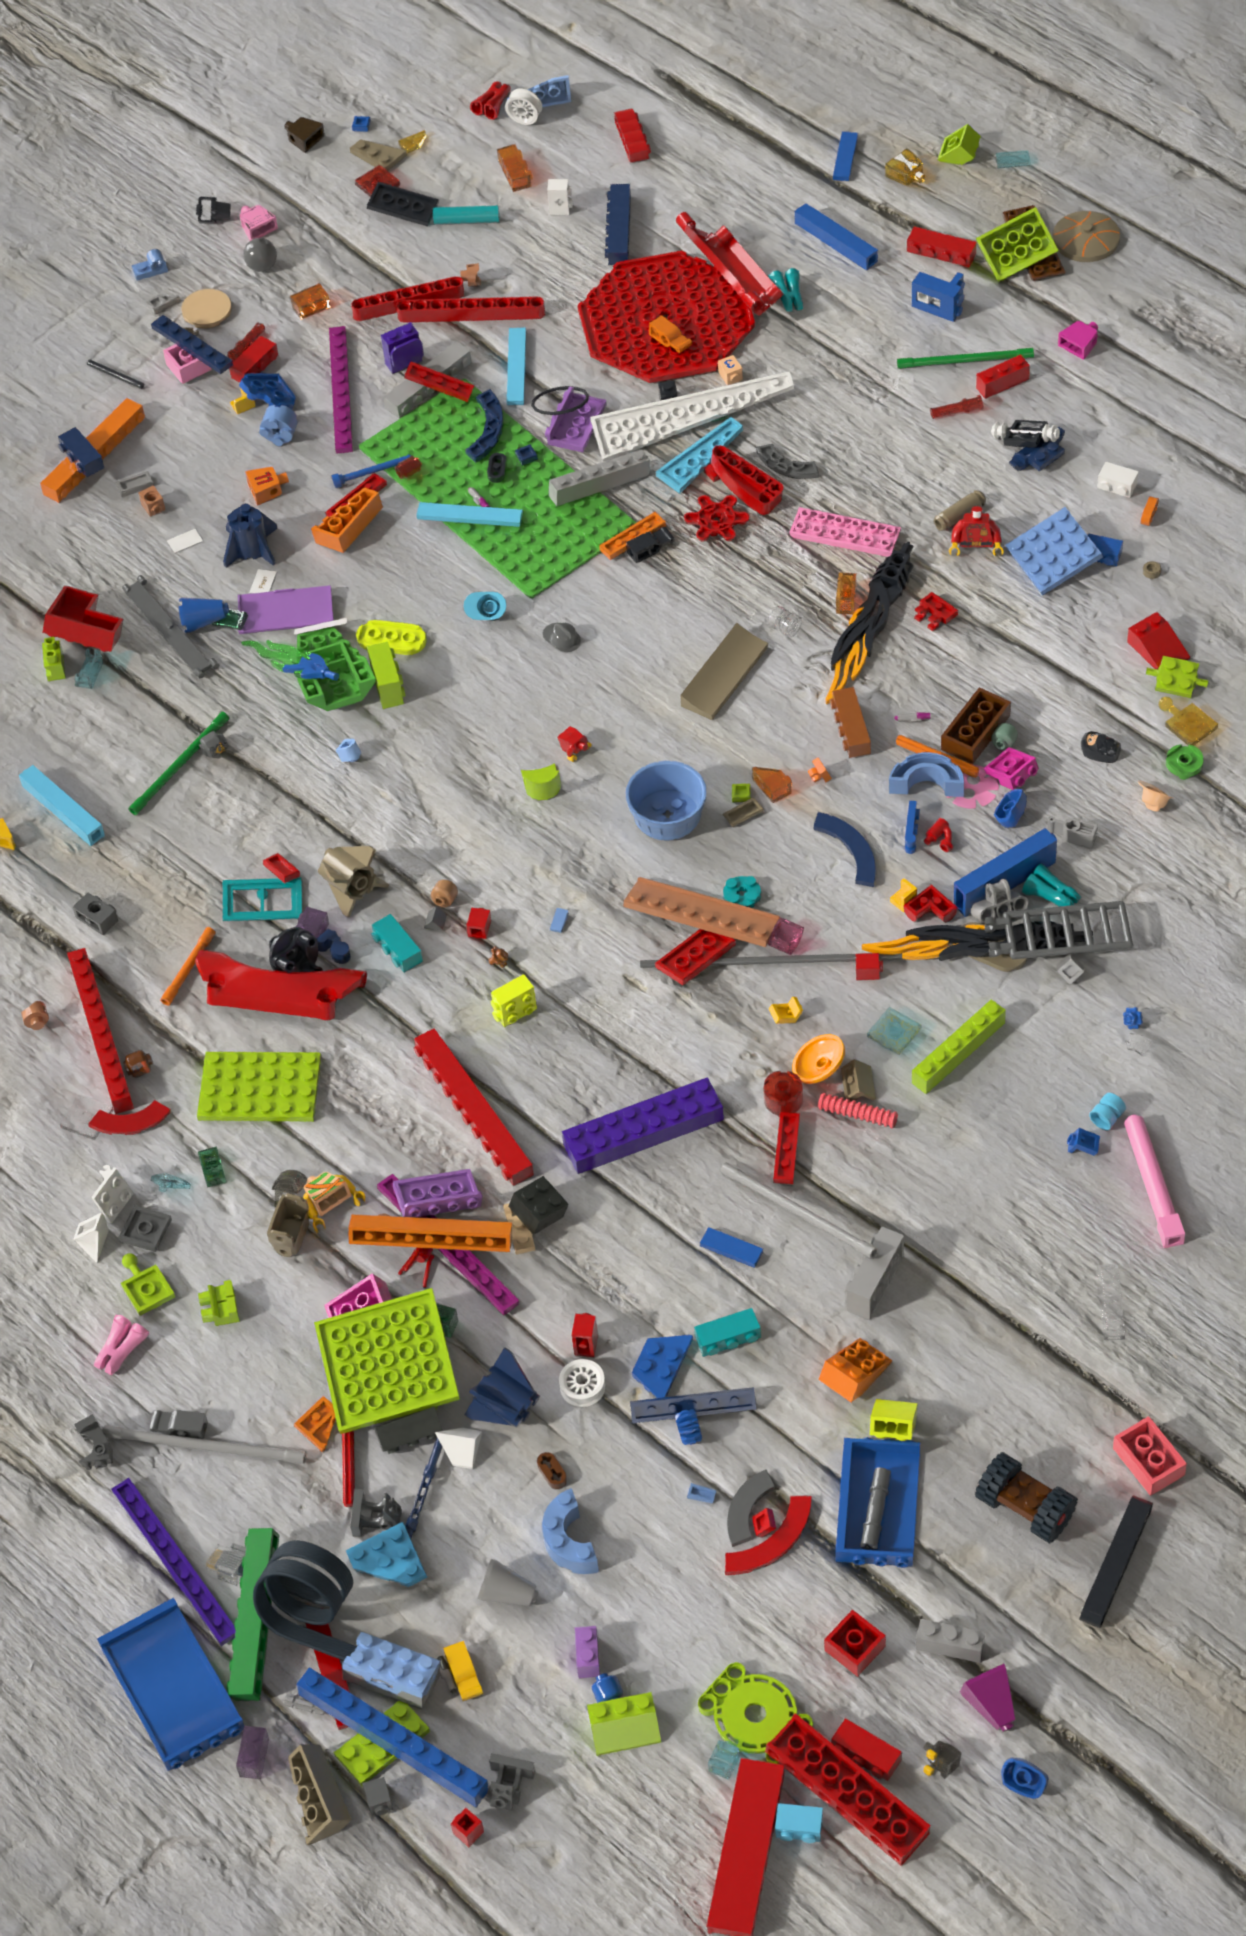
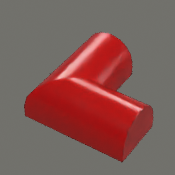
M932 884L903 905L906 916L914 922L930 910L945 923L951 921L957 913V906Z

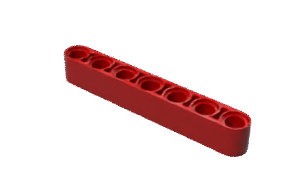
M454 276L355 299L351 303L353 318L356 321H364L397 313L396 304L401 300L462 298L465 294L463 279Z

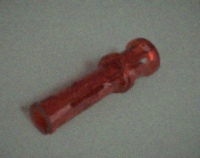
M257 322L242 340L236 342L233 350L228 351V358L232 362L237 359L264 332L265 326Z
M981 395L970 399L963 398L961 402L930 408V414L932 419L960 412L967 414L972 410H983V401Z

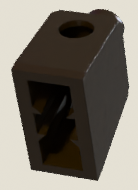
M305 117L298 118L294 123L287 121L284 126L287 130L289 142L304 153L325 136L323 123Z

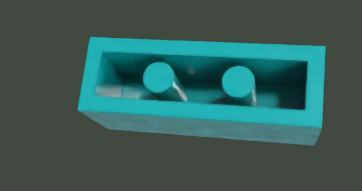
M391 914L372 924L373 933L371 935L374 941L382 945V950L386 955L391 956L392 962L397 968L400 967L403 972H406L423 962L420 948Z
M753 1308L694 1326L695 1338L703 1357L716 1355L720 1351L734 1349L738 1345L747 1342L752 1343L761 1338V1327Z

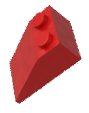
M1158 612L1128 628L1127 643L1154 669L1158 670L1163 656L1186 661L1190 659V655L1170 624Z

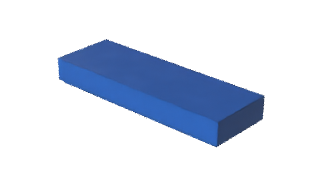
M708 1227L700 1241V1247L753 1268L756 1267L763 1254V1248Z

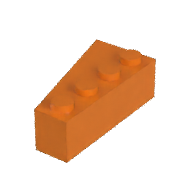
M363 488L348 500L347 505L338 507L336 513L331 517H325L322 520L323 523L319 526H313L311 531L315 543L344 553L383 508L379 493Z

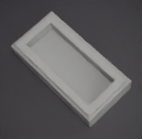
M148 471L116 482L122 497L137 493L154 485Z

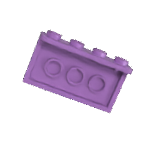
M569 386L568 390L564 392L562 402L558 404L557 411H564L578 406L585 400L586 396L574 393V387ZM589 396L588 402L583 407L566 414L553 415L550 427H547L545 431L548 445L584 452L593 433L590 417L603 413L607 405L606 400Z
M470 1169L393 1181V1189L403 1217L417 1218L445 1212H455L457 1210L481 1207L483 1195L478 1191Z

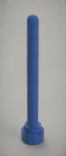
M406 455L345 475H338L336 473L331 475L335 488L342 487V484H345L346 481L410 462L413 458L411 455Z

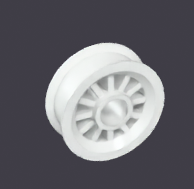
M516 89L512 91L509 99L506 101L505 110L508 116L515 122L531 125L536 122L538 115L542 111V102L533 92L526 89Z
M574 1360L562 1369L559 1376L561 1395L566 1402L573 1406H591L597 1403L605 1393L606 1386L603 1370L597 1363L591 1360Z

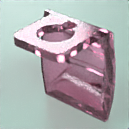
M780 917L771 932L768 946L792 955L800 943L804 927Z

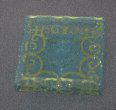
M889 1007L867 1032V1037L900 1055L922 1029V1025Z

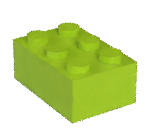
M388 641L367 646L370 667L376 678L375 685L382 709L403 705V697L406 695L404 687L401 686L404 685L402 675L397 673L400 670L398 662L394 659L396 658L394 649L389 647Z

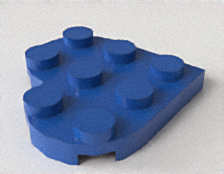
M279 373L245 374L239 384V387L247 394V398L250 400L262 399L269 406L275 405V407H280L283 405L291 410L293 409L296 397Z

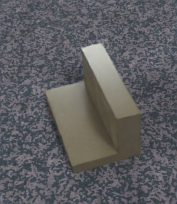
M853 1059L841 1068L845 1100L850 1099L852 1102L861 1096L873 1101L876 1099L871 1066Z

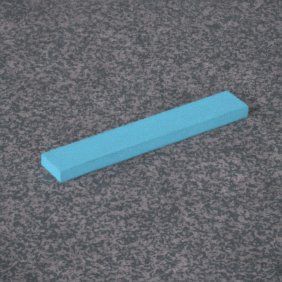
M509 328L507 405H524L526 328Z
M419 502L416 516L419 520L520 527L523 511L519 509Z

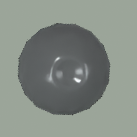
M254 238L246 244L243 259L250 269L256 272H265L274 266L277 259V251L274 244L269 240Z

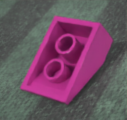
M372 1273L324 1306L330 1318L389 1301L392 1298L386 1282Z

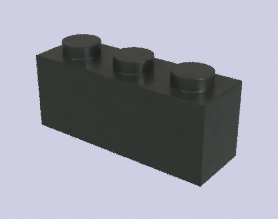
M435 1407L374 1427L382 1451H387L388 1454L399 1451V1446L407 1444L408 1447L420 1443L419 1439L427 1437V1440L437 1437L435 1432L442 1431Z

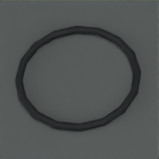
M569 386L555 387L539 393L532 399L531 407L534 411L545 415L566 414L583 407L589 400V394L582 388L574 387V390L583 392L586 396L585 400L578 406L554 412L536 408L535 401L539 397L550 392L567 390Z

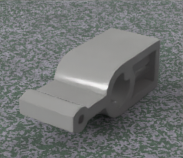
M1050 816L1047 821V830L1050 833L1063 835V839L1068 843L1092 849L1097 838L1098 825L1075 818L1062 821Z

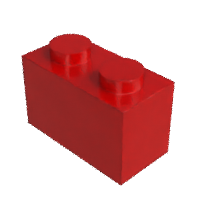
M575 1313L571 1334L574 1355L595 1357L598 1341L595 1315Z

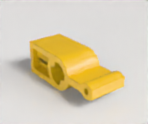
M464 1640L444 1647L445 1658L462 1701L482 1695L483 1691Z

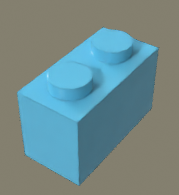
M778 1803L775 1826L776 1837L784 1841L797 1839L805 1843L820 1842L823 1808Z

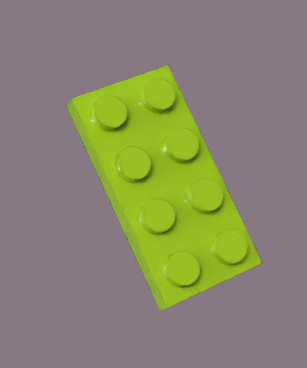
M398 1701L383 1713L421 1738L430 1732L429 1727L407 1703ZM359 1733L334 1752V1756L361 1787L363 1783L370 1781L397 1759V1757Z

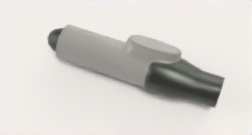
M439 1656L437 1660H440V1677L445 1679L449 1692L456 1694L458 1688L451 1674L450 1667L444 1656Z

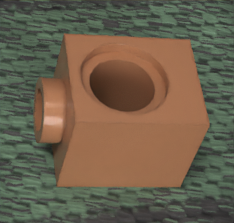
M154 485L138 492L141 505L150 517L165 510L163 498Z

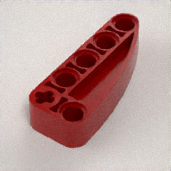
M722 445L713 448L711 464L723 483L746 505L761 515H767L781 502L783 485L779 481Z

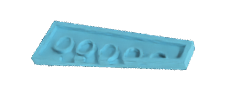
M730 417L657 470L656 477L679 494L682 493L704 470V467L711 463L713 448L718 445L727 447L743 431V425Z

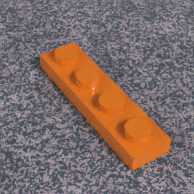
M653 512L599 546L600 551L608 559L612 560L627 551V541L646 532L655 533L659 531L662 527H666V521L656 512Z

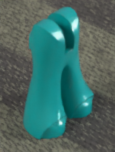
M791 268L785 272L784 277L780 271H773L768 275L770 280L784 293L780 298L784 310L792 312V303H794L796 311L803 310V300L799 287V270Z
M1042 863L1037 866L1034 874L1031 873L1022 888V893L1025 895L1042 897L1059 907L1074 905L1081 899L1080 894L1074 888L1060 881Z

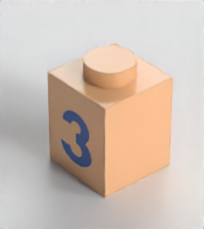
M734 355L718 361V372L727 385L743 380L742 367Z

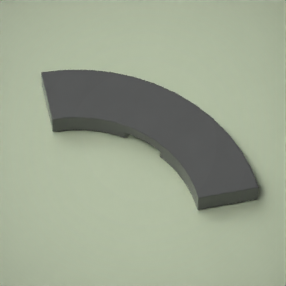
M773 443L756 447V452L761 461L771 470L781 475L797 479L819 478L815 461L799 462L793 460L791 462L776 450Z
M767 1469L748 1479L732 1499L727 1517L728 1536L732 1547L752 1540L749 1530L750 1512L764 1495L775 1490Z

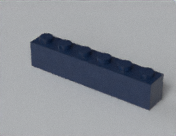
M610 184V191H607V201L610 202H607V212L609 214H606V223L609 225H606V235L608 237H605V246L608 248H605V258H608L609 265L629 260L630 184Z

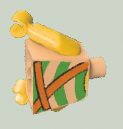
M324 1172L318 1177L311 1176L307 1179V1184L304 1185L306 1193L303 1195V1198L308 1202L309 1218L313 1220V1227L316 1233H319L316 1227L319 1224L323 1225L324 1229H326L324 1220L318 1218V1215L323 1216L352 1195L354 1196L353 1203L356 1206H360V1201L357 1198H361L365 1202V1193L356 1191V1187L346 1176L332 1175Z

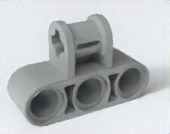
M1001 879L998 883L985 885L986 899L975 903L971 908V914L974 918L985 923V917L998 919L1003 918V913L1006 911L1026 910L1029 902L1023 895L1010 891L1008 882L1005 879Z

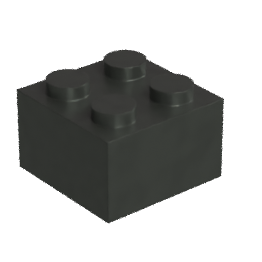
M542 1176L514 1192L508 1207L530 1232L535 1235L563 1218L569 1204L550 1182Z

